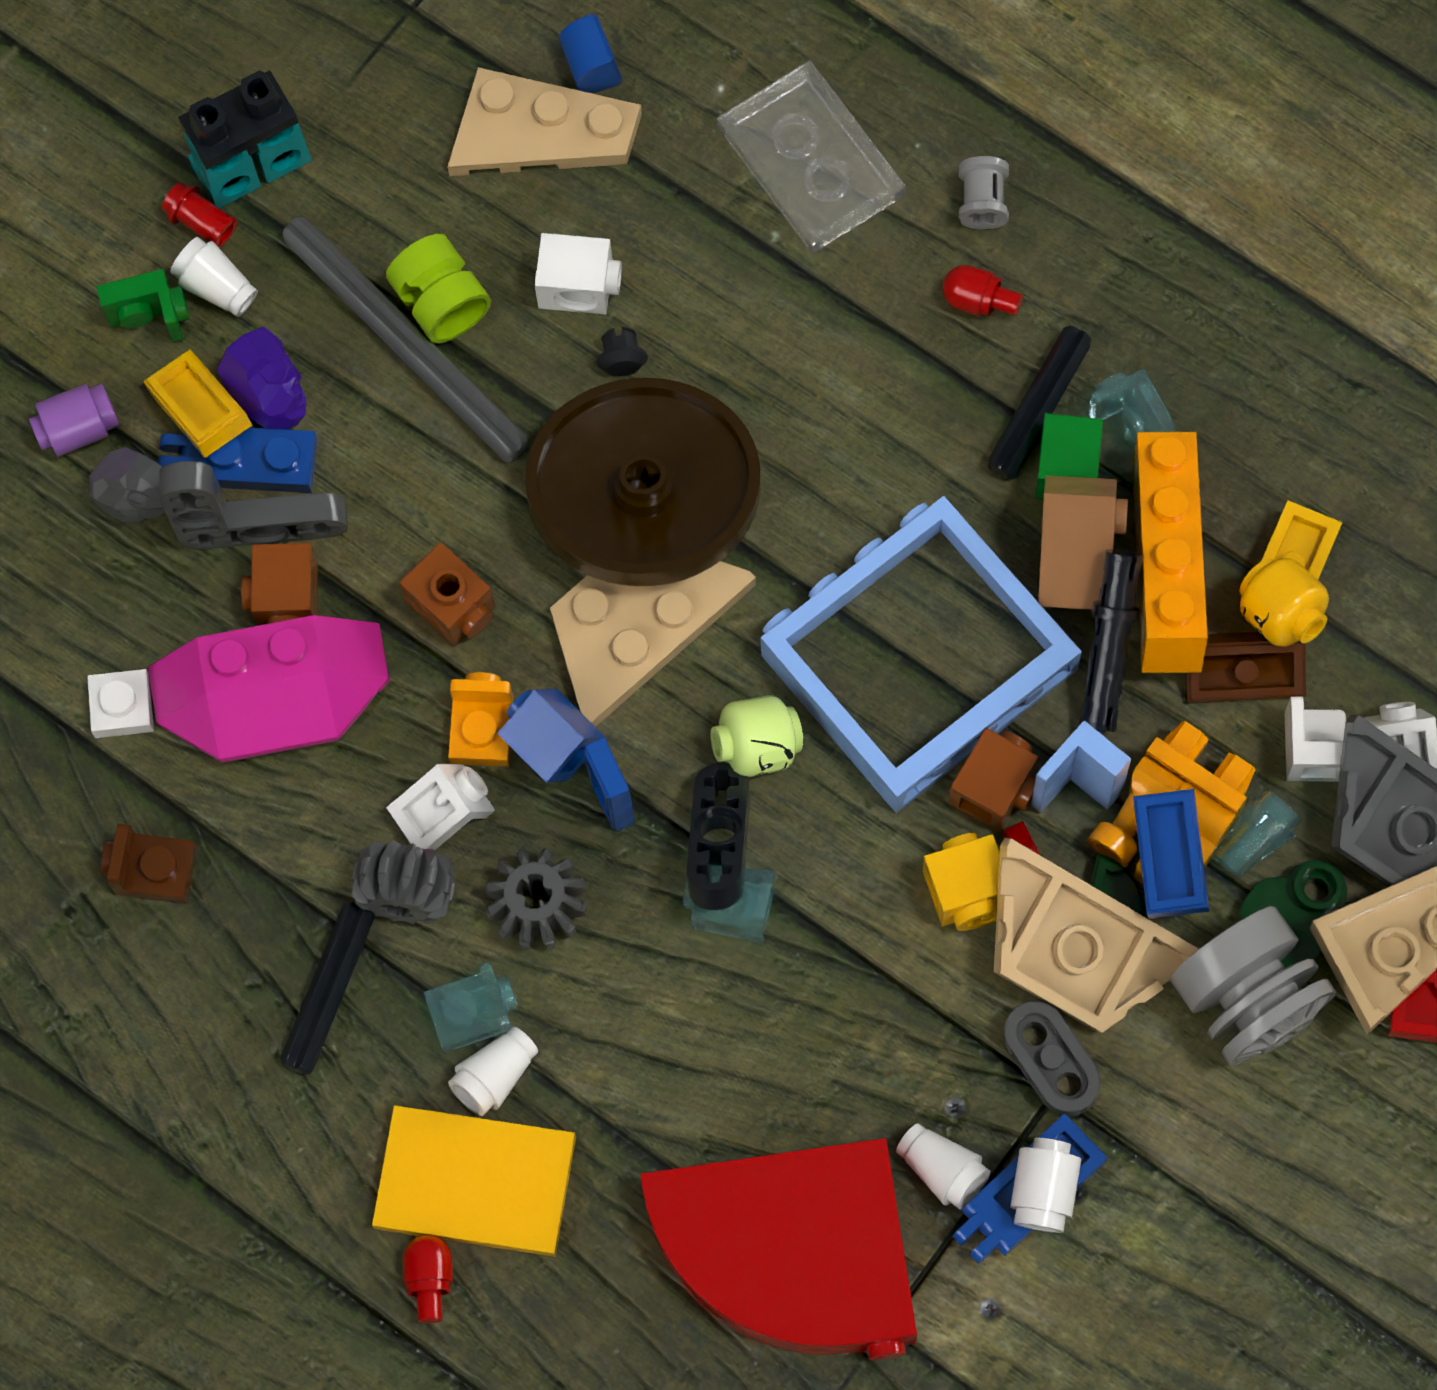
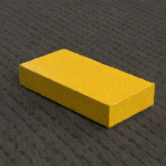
M191 349L143 381L151 396L204 458L252 426L244 410Z

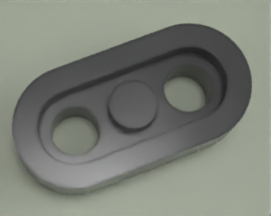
M1029 1001L1017 1006L1009 1014L1005 1023L1004 1043L1007 1051L1043 1104L1050 1111L1061 1116L1065 1113L1068 1117L1083 1114L1095 1103L1100 1090L1101 1080L1096 1065L1061 1014L1054 1007L1040 1001ZM1030 1027L1039 1028L1045 1034V1041L1040 1045H1030L1024 1040L1022 1033ZM1064 1077H1071L1078 1082L1080 1091L1073 1096L1063 1095L1057 1088V1082Z

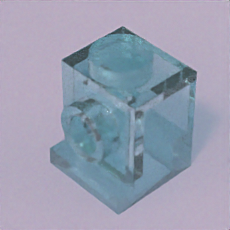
M711 865V882H719V878L722 875V867ZM745 868L744 890L740 900L731 907L722 910H707L693 903L689 896L687 880L682 907L693 910L691 915L692 928L763 943L776 888L775 871L763 869L762 872Z

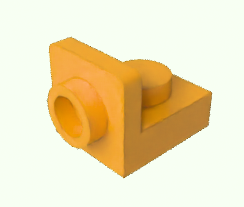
M484 672L469 673L465 676V679H452L450 694L453 702L448 756L450 764L509 767L511 747L497 733L510 719L506 715L508 708L514 702L510 682L501 681L499 676Z

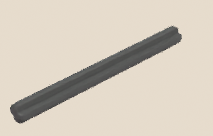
M298 216L285 226L282 231L284 242L505 462L511 463L526 451L529 446L527 436L306 217Z

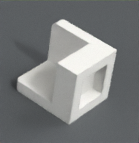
M1290 697L1284 713L1286 781L1339 782L1346 722L1345 712L1342 710H1304L1303 697Z

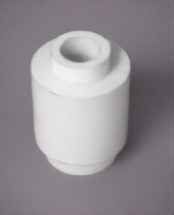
M1034 1138L1033 1148H1020L1010 1208L1016 1210L1015 1225L1046 1232H1064L1065 1219H1070L1073 1215L1081 1158L1070 1154L1071 1144L1054 1139Z

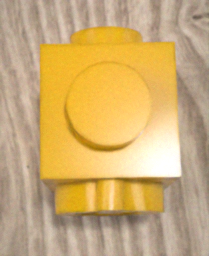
M976 833L962 834L943 843V850L924 856L922 872L942 927L955 923L958 931H968L996 921L1000 851L993 834L979 839Z

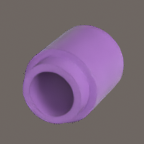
M85 383L37 402L35 405L39 415L29 418L42 451L53 447L57 457L109 437L107 431L120 426L103 383L91 388Z

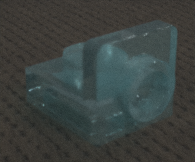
M1144 369L1129 376L1121 372L1106 378L1097 385L1095 392L1091 396L1089 407L1091 418L1104 420L1125 410L1121 414L1122 421L1128 435L1135 444L1137 432H1176V424Z
M490 962L479 965L481 973L424 992L443 1053L506 1033L512 1028L507 1013L519 1008L508 975L496 978Z

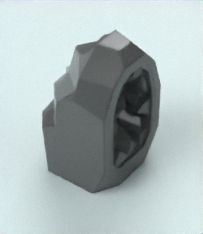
M126 447L109 452L89 475L88 497L105 514L121 522H140L144 518L159 517L165 512L160 502L159 470L162 466L145 455Z

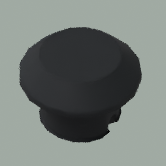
M621 327L622 334L620 336H617L615 329L612 328L607 330L601 338L604 352L597 358L596 363L601 370L610 375L625 376L633 374L647 362L648 354L645 350L638 347L637 334L628 327Z

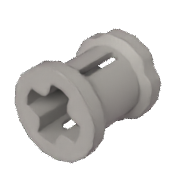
M977 156L963 160L958 168V177L964 181V205L959 208L961 224L968 228L980 230L1004 226L1009 222V211L1007 206L1004 205V181L1009 177V164L1003 159L992 156Z

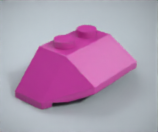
M317 615L196 637L148 666L155 718L158 726L170 733H174L190 745L221 763L339 741L365 711L376 694L380 693L390 682L379 623Z

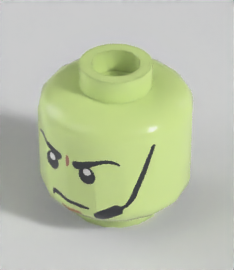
M773 695L734 701L727 704L721 711L719 726L712 727L710 733L712 750L718 762L726 761V763H730L735 772L748 776V778L786 770L792 765L795 754L801 752L803 748L802 726L796 710L792 706L786 707L781 699Z

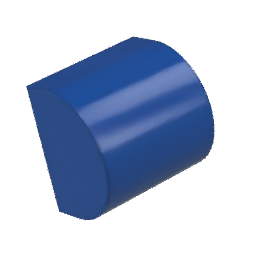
M592 13L570 23L561 31L559 42L579 91L597 93L621 84L622 76L597 16H594Z

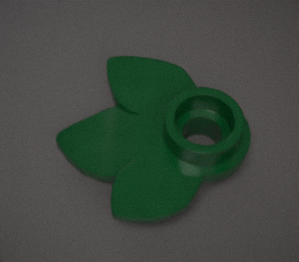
M1321 860L1306 861L1298 865L1289 877L1266 878L1254 886L1241 906L1239 921L1269 906L1276 907L1299 939L1296 946L1281 963L1286 968L1306 959L1315 960L1320 954L1321 949L1310 930V926L1313 920L1348 905L1345 902L1347 895L1345 879L1341 872L1328 862ZM1310 883L1320 884L1326 891V898L1321 901L1309 899L1305 894V886Z

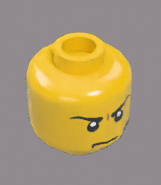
M1293 559L1263 560L1249 571L1240 585V611L1242 616L1273 645L1286 647L1298 641L1308 643L1321 633L1327 623V616L1324 614L1329 602L1327 589L1299 562Z

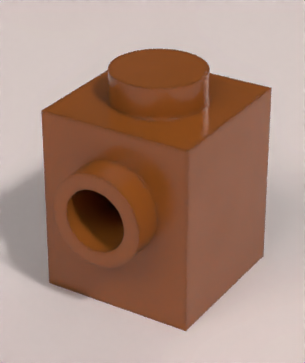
M441 542L399 582L404 601L454 647L465 636L469 639L477 636L493 617L492 610L495 608L491 587Z
M311 543L252 545V576L242 577L241 595L243 610L252 612L257 626L312 615L318 616V561Z
M985 728L950 787L949 805L1001 833L1015 807L1025 811L1032 801L1036 780L1034 775L1039 756L1031 753V745L1016 734L1001 731L999 735Z

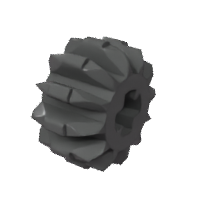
M394 840L388 844L375 842L369 844V847L362 849L358 862H355L351 879L354 882L351 895L355 898V903L361 909L372 911L374 916H384L390 918L393 922L400 920L415 924L420 921L430 924L447 914L448 905L452 903L456 885L453 883L455 870L452 868V862L448 858L437 855L433 849L416 847L414 843L410 845L400 844Z
M543 848L539 853L537 862H531L527 850L520 849L517 851V859L520 866L515 869L509 863L499 861L496 868L504 881L486 883L485 890L487 895L496 900L486 907V913L489 920H502L498 933L503 940L512 938L520 931L519 944L521 949L530 950L535 936L540 935L546 949H552L555 947L553 931L558 929L565 936L572 937L576 933V928L569 917L586 915V903L576 898L586 891L585 881L583 878H570L574 865L569 858L560 860L552 867L553 854L551 849ZM533 890H544L548 903L545 904L542 900H539L540 908H528L524 896L528 894L533 898Z

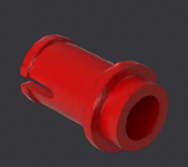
M179 182L174 185L162 204V210L168 214L167 220L173 224L181 222L206 241H213L219 249L224 246L234 233L238 220L199 195L200 188L192 183L187 186Z

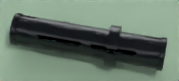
M1121 549L1105 550L1104 573L1099 600L1093 601L1091 615L1096 616L1095 631L1079 725L1085 720L1099 732H1106V730L1109 732L1117 731L1118 708L1125 675L1132 623L1138 622L1140 608L1135 607L1144 555Z

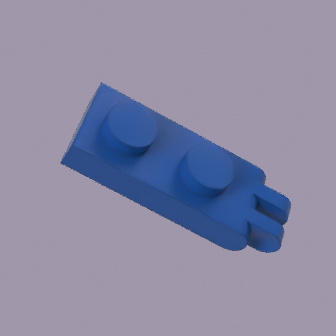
M250 427L204 458L185 435L163 434L160 438L159 448L165 452L182 454L181 456H159L157 463L162 467L181 461L205 463L213 468L221 488L312 493L318 439L315 431Z
M1065 1113L1038 1137L1071 1144L1070 1154L1081 1158L1077 1189L1100 1169L1108 1158ZM1018 1157L962 1209V1212L969 1220L952 1237L962 1246L979 1230L986 1236L969 1254L977 1264L981 1263L996 1248L1004 1256L1008 1255L1034 1230L1015 1225L1016 1210L1010 1208Z

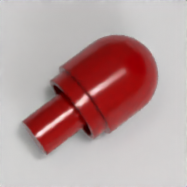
M960 265L953 268L947 273L943 281V295L948 304L955 309L979 317L982 315L990 316L994 309L1017 316L1023 300V294L1002 288V278L996 277L995 273L971 265Z
M433 1235L416 1237L406 1246L403 1253L404 1287L407 1288L408 1296L417 1298L418 1323L429 1324L443 1321L442 1296L451 1293L450 1285L453 1284L450 1248L441 1238Z

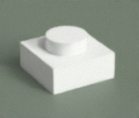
M147 669L88 675L91 732L95 738L154 732L151 685Z

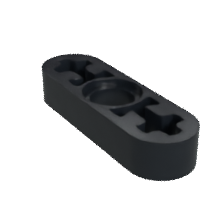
M715 763L703 768L697 774L694 782L687 859L688 890L693 903L707 910H722L731 907L740 900L744 890L750 811L748 776L735 772L730 763ZM720 790H727L726 806H716V797ZM714 829H727L734 833L733 837L723 842H711L703 838L707 832ZM711 865L722 867V875L719 878V882H711Z

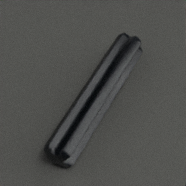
M1070 325L1062 329L989 457L988 468L993 473L1008 480H1012L1018 475L1042 433L1045 413H1053L1090 348L1091 337L1086 332Z
M345 902L342 905L280 1057L283 1066L291 1071L306 1075L313 1072L373 924L374 915L372 911L363 910L356 903Z

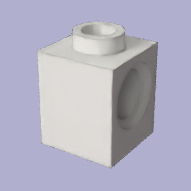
M541 233L535 279L538 308L606 315L609 294L619 295L622 274V262L612 258L610 239Z

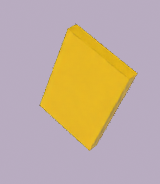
M394 1105L372 1226L376 1230L415 1236L433 1235L442 1240L556 1257L576 1135L574 1132Z

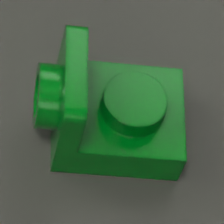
M164 269L96 286L101 307L111 328L117 326L136 328L148 324L155 316L163 315L173 343L185 340L180 321L190 319L186 299L181 286L171 288Z

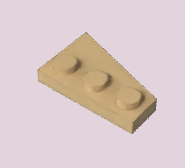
M1437 866L1313 920L1310 926L1315 940L1366 1035L1437 970Z

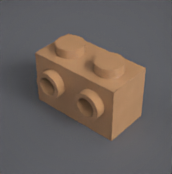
M1046 476L1038 603L1042 607L1092 609L1093 601L1099 600L1104 573L1105 550L1113 549L1114 534L1126 535L1128 499H1116L1117 479Z

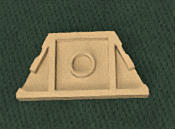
M720 561L698 575L674 583L656 586L619 585L588 575L550 607L580 712L595 727L599 725L756 586V577L748 570Z
M1004 838L1002 841L999 857L994 973L1092 1030L1103 1033L1123 1019L1127 1011L1137 1003H1145L1164 989L1162 986L1170 981L1171 975L1177 968L1199 950L1187 941L1015 840Z

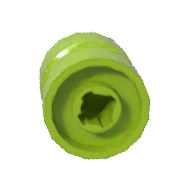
M445 234L429 235L412 243L391 262L386 271V279L406 306H413L412 316L432 343L451 341L466 333L486 315L492 301L471 271H461L465 262Z

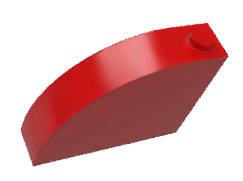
M886 1138L640 1174L649 1220L656 1241L668 1265L680 1283L700 1305L735 1331L758 1342L782 1350L819 1355L850 1354L868 1351L869 1360H885L906 1355L905 1346L916 1344L917 1330Z

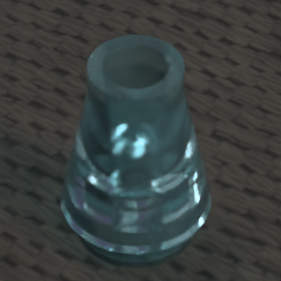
M1265 789L1258 798L1254 796L1249 798L1222 846L1213 855L1228 871L1241 879L1249 869L1296 837L1293 830L1302 820L1282 799L1270 790Z

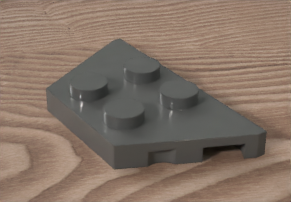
M1350 715L1345 722L1331 847L1390 887L1437 866V769L1360 715Z

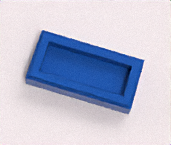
M605 737L585 745L584 755L590 784L611 828L617 832L635 824L629 787Z
M1194 789L1133 796L1148 918L1210 912Z

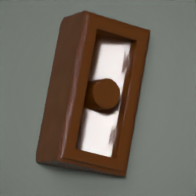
M1259 632L1207 634L1208 639L1202 672L1184 673L1187 702L1306 697V645L1298 641L1286 647L1271 644Z

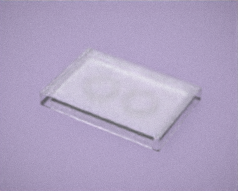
M811 60L717 117V127L812 254L906 195L905 184Z

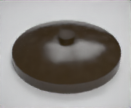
M659 378L617 380L599 385L577 395L560 407L545 422L531 446L526 466V492L532 521L546 545L559 558L576 570L605 582L627 586H656L674 583L698 575L723 560L736 548L751 527L759 505L761 491L758 452L748 429L740 418L719 399L701 389L678 381Z

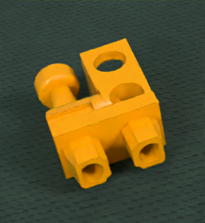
M1182 721L1166 736L1164 741L1158 737L1154 739L1147 749L1145 756L1135 767L1129 786V796L1113 824L1104 821L1100 822L1087 838V842L1099 854L1110 857L1119 862L1123 867H1127L1138 851L1137 843L1133 839L1137 833L1133 796L1194 789L1205 869L1230 828L1243 811L1247 799L1245 794L1253 778L1255 768L1239 756L1228 753L1215 773L1212 774L1195 762L1207 746L1209 739L1203 732L1188 722ZM1140 859L1136 866L1134 879L1143 884Z

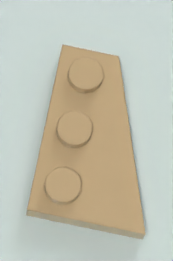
M478 67L447 166L449 177L470 175L469 170L499 168L500 173L521 172V167L555 164L559 169L625 165L628 163L642 116L641 105Z

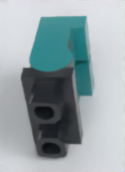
M259 70L243 78L241 85L214 99L206 97L190 105L189 111L178 117L185 131L184 136L191 151V154L188 155L191 167L211 202L218 208L261 187L253 159L267 184L312 161L298 124L297 115L270 70L265 73ZM293 150L285 158L273 162L279 155L287 151ZM239 176H243L239 181H237L233 185L223 187L230 180Z

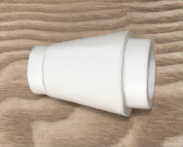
M199 237L194 238L185 246L170 270V273L179 279L178 286H181L182 289L227 312L230 311L236 317H240L249 308L258 294V290L250 284L246 277L213 241L205 243Z
M512 1027L506 1034H502L455 1066L456 1074L448 1081L449 1087L461 1103L478 1116H483L489 1109L498 1110L531 1063V1059L538 1053V1049L522 1030Z
M919 1123L912 1126L905 1133L896 1149V1153L905 1159V1162L945 1206L952 1203L962 1210L982 1191L990 1176V1170L981 1164V1155L929 1129H925Z

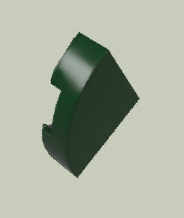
M1098 853L1090 885L1145 917L1144 900L1134 880L1119 862Z

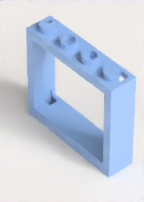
M942 496L930 507L926 503H922L913 508L900 522L899 526L901 529L886 541L876 538L869 542L855 556V565L839 577L835 573H831L820 580L809 592L808 596L810 599L794 612L788 608L776 614L763 628L765 634L760 637L761 656L895 813H898L969 757L985 728L998 734L1074 674L1079 668L1082 653L945 496ZM941 531L1045 651L895 768L792 646Z

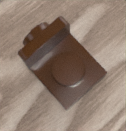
M118 824L115 839L105 842L101 859V873L107 876V881L116 895L187 904L198 847L194 841L137 834L131 825Z

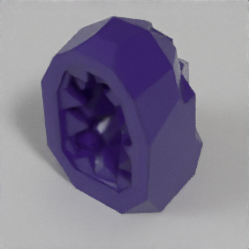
M263 326L243 334L226 348L217 371L225 389L244 410L248 418L266 429H289L297 426L306 415L307 399L300 386L302 376L285 353L282 340Z

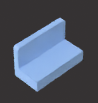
M1084 720L1038 771L1031 806L1041 813L1071 780L1108 810L1123 792L1131 758Z

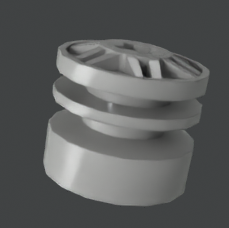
M1273 906L1253 913L1216 936L1183 962L1170 978V982L1192 1013H1200L1218 1005L1223 1007L1225 1011L1212 1023L1207 1032L1212 1041H1218L1238 1030L1240 1031L1221 1052L1230 1066H1236L1257 1055L1267 1054L1291 1040L1313 1022L1316 1014L1334 998L1337 992L1328 979L1319 980L1302 990L1300 989L1316 973L1318 965L1313 959H1306L1286 968L1281 961L1293 950L1299 939L1277 908Z

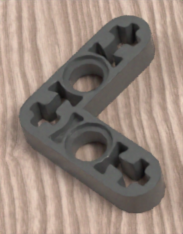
M181 461L165 465L159 470L160 502L179 543L188 548L214 549L323 539L341 535L348 529L346 499L338 494L310 493L226 501L214 470L210 465L195 461Z

